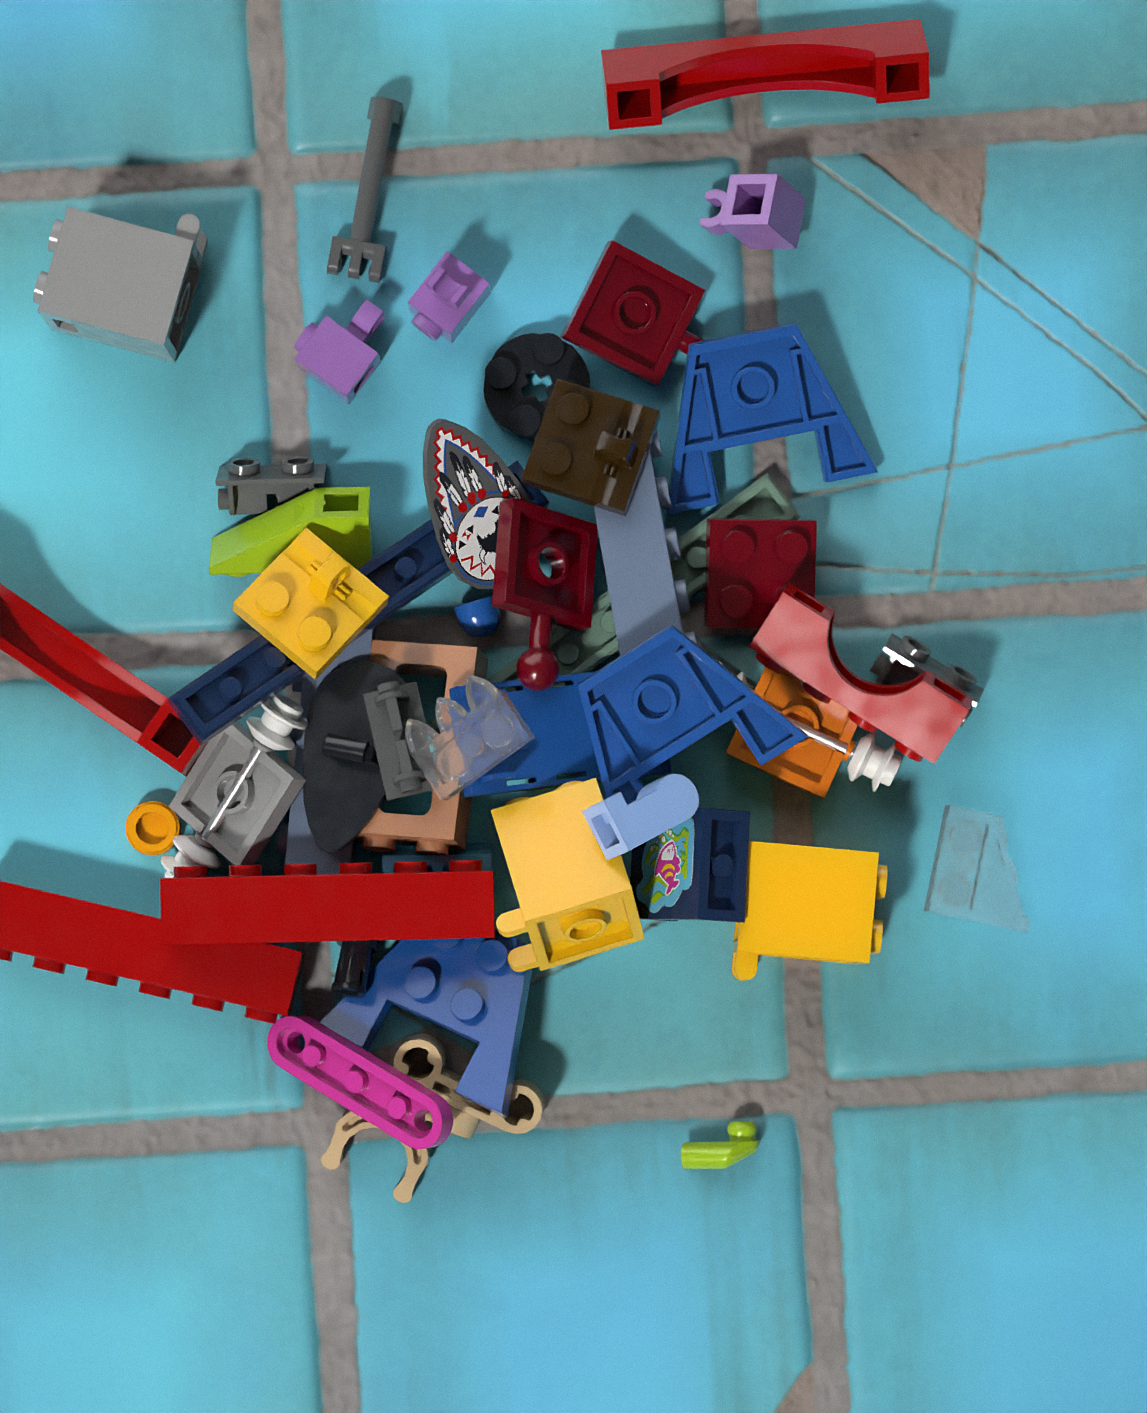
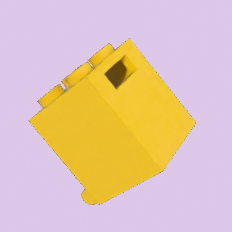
M596 778L583 782L570 781L562 784L554 791L531 798L518 797L508 801L502 807L491 810L520 905L519 909L503 913L497 918V929L504 937H513L528 932L531 941L530 944L514 948L508 954L509 965L516 972H523L539 967L540 971L547 970L645 939L622 856L619 855L608 861L606 860L582 813V810L603 800Z
M749 841L745 923L735 922L731 968L734 978L739 981L752 979L757 973L758 955L859 965L870 963V954H880L883 934V921L873 920L875 900L885 898L887 886V866L878 865L879 853Z

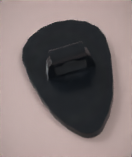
M352 662L333 670L318 685L310 702L307 727L304 734L303 778L306 779V782L303 785V802L308 825L317 846L327 853L341 851L352 842L373 819L386 797L363 694L378 691L377 686L386 682L398 681L399 685L407 683L394 670L377 662Z

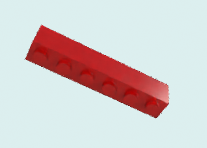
M450 860L449 871L427 872V861L394 862V872L372 873V862L339 863V874H317V863L284 864V875H262V865H229V876L207 877V866L174 867V877L160 878L161 945L495 938L494 870H482V860Z
M0 881L1 960L11 962L14 952L35 956L32 965L35 968L64 974L66 965H73L87 969L85 979L117 987L119 977L140 981L138 989L140 993L170 999L172 989L193 994L192 1005L223 1012L225 1002L246 1006L244 1017L272 1024L276 1023L278 1014L291 1016L306 953L266 943L161 945V918Z

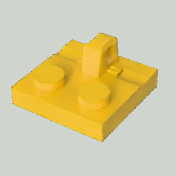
M305 528L233 602L232 611L316 680L388 604L389 596L308 528Z

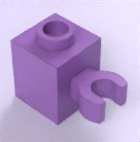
M733 174L729 178L727 193L719 189L710 190L705 193V199L714 207H721L717 216L713 218H700L699 224L711 234L723 235L730 232L749 249H797L806 198L780 175Z
M446 251L408 301L409 311L415 315L411 323L434 341L443 336L453 343L491 294L490 283Z
M366 299L346 329L327 315L319 326L311 322L301 333L294 345V349L298 351L294 358L297 367L350 405L381 363L379 353L369 347L366 342L385 320L384 312Z

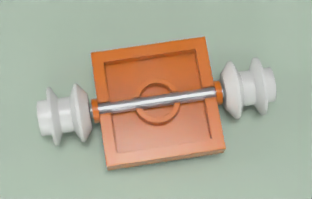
M767 667L764 668L754 691L802 729L808 737L767 763L760 765L740 732L736 729L725 755L821 799L825 798L841 761L847 762L849 757L851 759L847 770L851 782L861 775L871 778L873 792L876 791L880 783L888 787L891 785L903 758L894 754L896 749L894 743L887 749H883L875 745V733L871 732L860 738L855 748L856 742L851 739L858 725L849 719L847 714L850 710L832 699L829 703L815 699L801 687L804 681L787 670L783 674H778ZM741 672L736 677L747 685L745 673Z

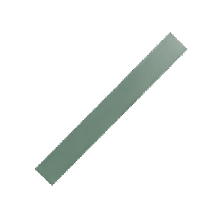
M767 473L707 518L798 519L800 515ZM707 518L678 539L681 559L671 561L674 581L685 579L688 599L705 588ZM609 591L593 601L591 628L574 631L559 626L551 633L550 651L558 659L560 666L559 676L589 673L619 651ZM519 657L487 679L486 683L519 680L516 673ZM556 683L551 687L565 686V683ZM515 688L506 689L507 692L516 691ZM442 713L427 724L430 741L437 750Z

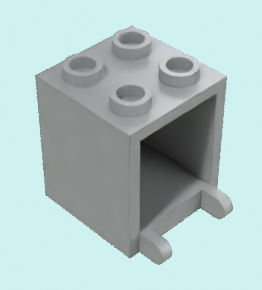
M67 206L64 220L56 219L50 233L48 250L54 252L49 272L41 271L36 281L33 302L39 304L37 311L54 331L175 363L208 244L206 234L200 230L201 224L199 219L193 214H184L178 221L175 235Z

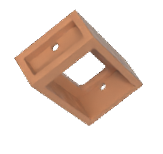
M372 640L369 662H377L394 670L397 674L447 678L436 761L441 788L433 790L431 808L424 815L385 813L379 807L373 819L356 837L360 842H363L364 849L392 853L395 852L396 845L416 846L415 852L418 854H440L441 856H448L449 849L466 850L472 797L464 798L462 766L456 742L449 689L456 686L486 683L489 659L478 647Z

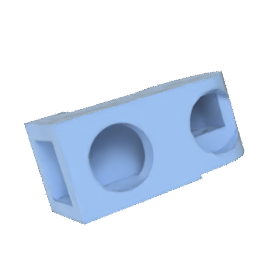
M670 774L647 784L639 791L636 800L629 804L626 803L622 793L619 792L582 810V813L608 861L691 818L698 808L699 796L696 787L690 779L680 774Z

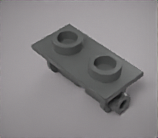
M308 457L287 458L282 460V465H260V461L253 458L231 460L228 462V466H219L215 480L216 486L228 487L218 489L219 510H229L230 515L263 514L268 511L267 494H277L278 506L315 488H326V486H316V484L324 483L327 464H314V460Z
M892 633L883 649V652L891 657L889 658L880 653L870 669V672L878 676L876 682L882 685L905 683L928 670L973 699L972 706L975 708L984 691L983 688L976 685L978 681L969 671L955 664H950L949 667L930 657L931 651L926 645L910 636H904L901 639ZM970 708L968 714L960 724V727H962L968 719L969 715L973 710L972 708Z
M398 681L386 682L377 686L378 691L363 694L387 801L440 789V781L417 682L399 685Z

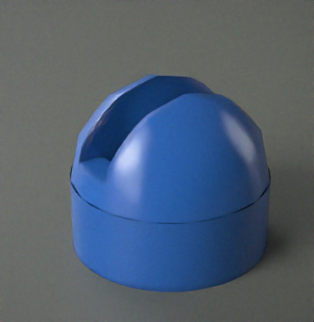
M493 596L454 608L458 623L465 633L472 637H487L496 630L500 622V610L492 606Z

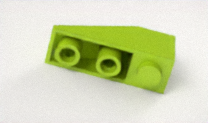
M370 487L315 488L213 537L209 575L243 577L249 574H261L305 528H308L356 569L360 568L372 560L373 556Z

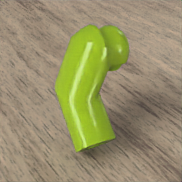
M753 1121L730 1122L727 1126L729 1140L684 1142L681 1147V1163L683 1168L725 1169L751 1156L756 1152L760 1140H756V1124Z

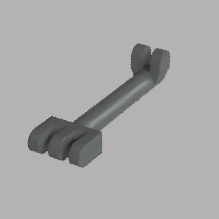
M377 96L370 98L367 119H370L371 123L350 239L332 237L327 274L338 276L342 265V255L351 256L348 278L359 279L363 259L372 260L368 272L369 282L380 283L387 247L371 243L391 127L392 124L400 125L403 111L402 102Z

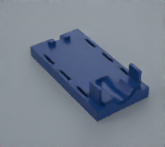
M595 672L560 675L554 684L565 683V686L550 687L542 691L530 690L520 680L456 686L449 689L456 742L462 766L464 798L559 787L570 781L583 782L596 778L597 782H602L578 689V683ZM515 688L516 691L507 692L506 689ZM670 758L641 777L663 775L672 772ZM578 773V778L557 780V775ZM528 779L529 781L526 784L507 786V781Z

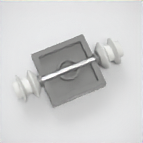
M277 693L273 699L270 698L261 704L265 710L261 718L248 717L246 722L250 731L237 721L208 741L169 805L177 815L196 831L195 836L177 835L174 837L173 843L179 850L175 857L162 856L160 860L163 867L167 870L164 874L166 878L174 877V867L178 866L220 868L221 861L214 848L234 865H254L306 782V779L274 753L275 750H292L295 744L289 736L293 728L306 729L307 722L301 717L304 710L295 701Z

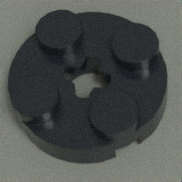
M529 333L506 342L495 352L485 368L483 392L486 407L492 419L507 433L514 434L519 438L529 439V441H535L557 378L590 388V376L583 358L572 345L562 341L559 336L553 333ZM536 374L539 379L549 378L552 384L546 388L548 398L538 401L534 395L528 397L523 395L522 389L528 385L526 377Z

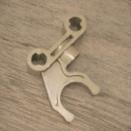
M413 1035L406 1039L395 1053L394 1068L434 1091L447 1101L453 1114L451 1133L468 1139L472 1138L480 1120L509 1133H527L535 1128L542 1117L545 1107L544 1094L539 1086L529 1080L517 1079L513 1082L510 1100L514 1101L519 1094H523L530 1098L534 1107L533 1114L524 1112L520 1119L512 1117L509 1113L508 1117L505 1118L458 1095L455 1089L462 1076L445 1068L447 1060L445 1048L432 1035ZM417 1047L426 1049L429 1052L427 1061L434 1065L433 1070L425 1074L414 1072L412 1070L413 1060L407 1057V1052L410 1049ZM348 1111L336 1123L331 1143L321 1157L322 1165L330 1170L337 1169L343 1161L345 1146L350 1137L363 1129L378 1127L352 1111ZM427 1111L425 1121L433 1123L431 1113ZM402 1143L406 1150L408 1164L404 1177L393 1190V1197L398 1202L407 1203L412 1199L417 1180L430 1161V1148L413 1149Z

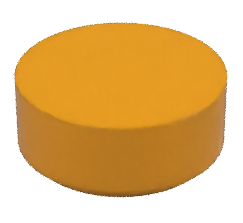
M157 801L144 802L136 806L129 814L125 826L126 836L132 847L140 853L149 856L163 855L175 847L173 839L175 836L181 835V822L178 815L168 805Z

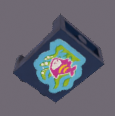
M697 808L695 814L688 820L632 849L630 884L639 918L656 921L702 920L745 923L750 812Z

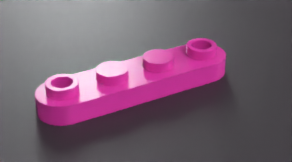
M285 1016L278 1019L270 1028L267 1037V1048L271 1059L277 1066L413 1149H426L441 1145L449 1137L453 1127V1114L447 1101L434 1091L309 1016ZM300 1034H302L305 1039V1047L303 1050L299 1047L298 1038ZM427 1111L431 1113L433 1120L431 1129L425 1122Z

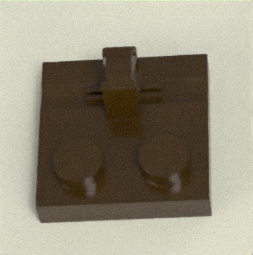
M557 378L521 478L523 484L626 516L661 418L660 410Z

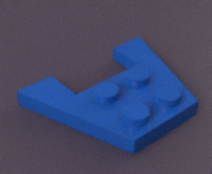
M795 323L688 344L669 484L672 508L666 509L667 515L720 504L711 451L814 431L824 482L878 472Z
M672 624L578 683L605 796L608 798L621 792L627 804L635 801L639 791L644 787L639 777L729 720H732L760 765L767 763L808 737L802 729Z
M496 929L495 938L401 940L369 972L366 996L364 998L344 997L320 1023L368 1052L392 1004L479 1044L455 1092L463 1098L507 1118L533 970L529 969L523 972L512 970L508 962V954L514 948L527 945V943L514 937H504Z

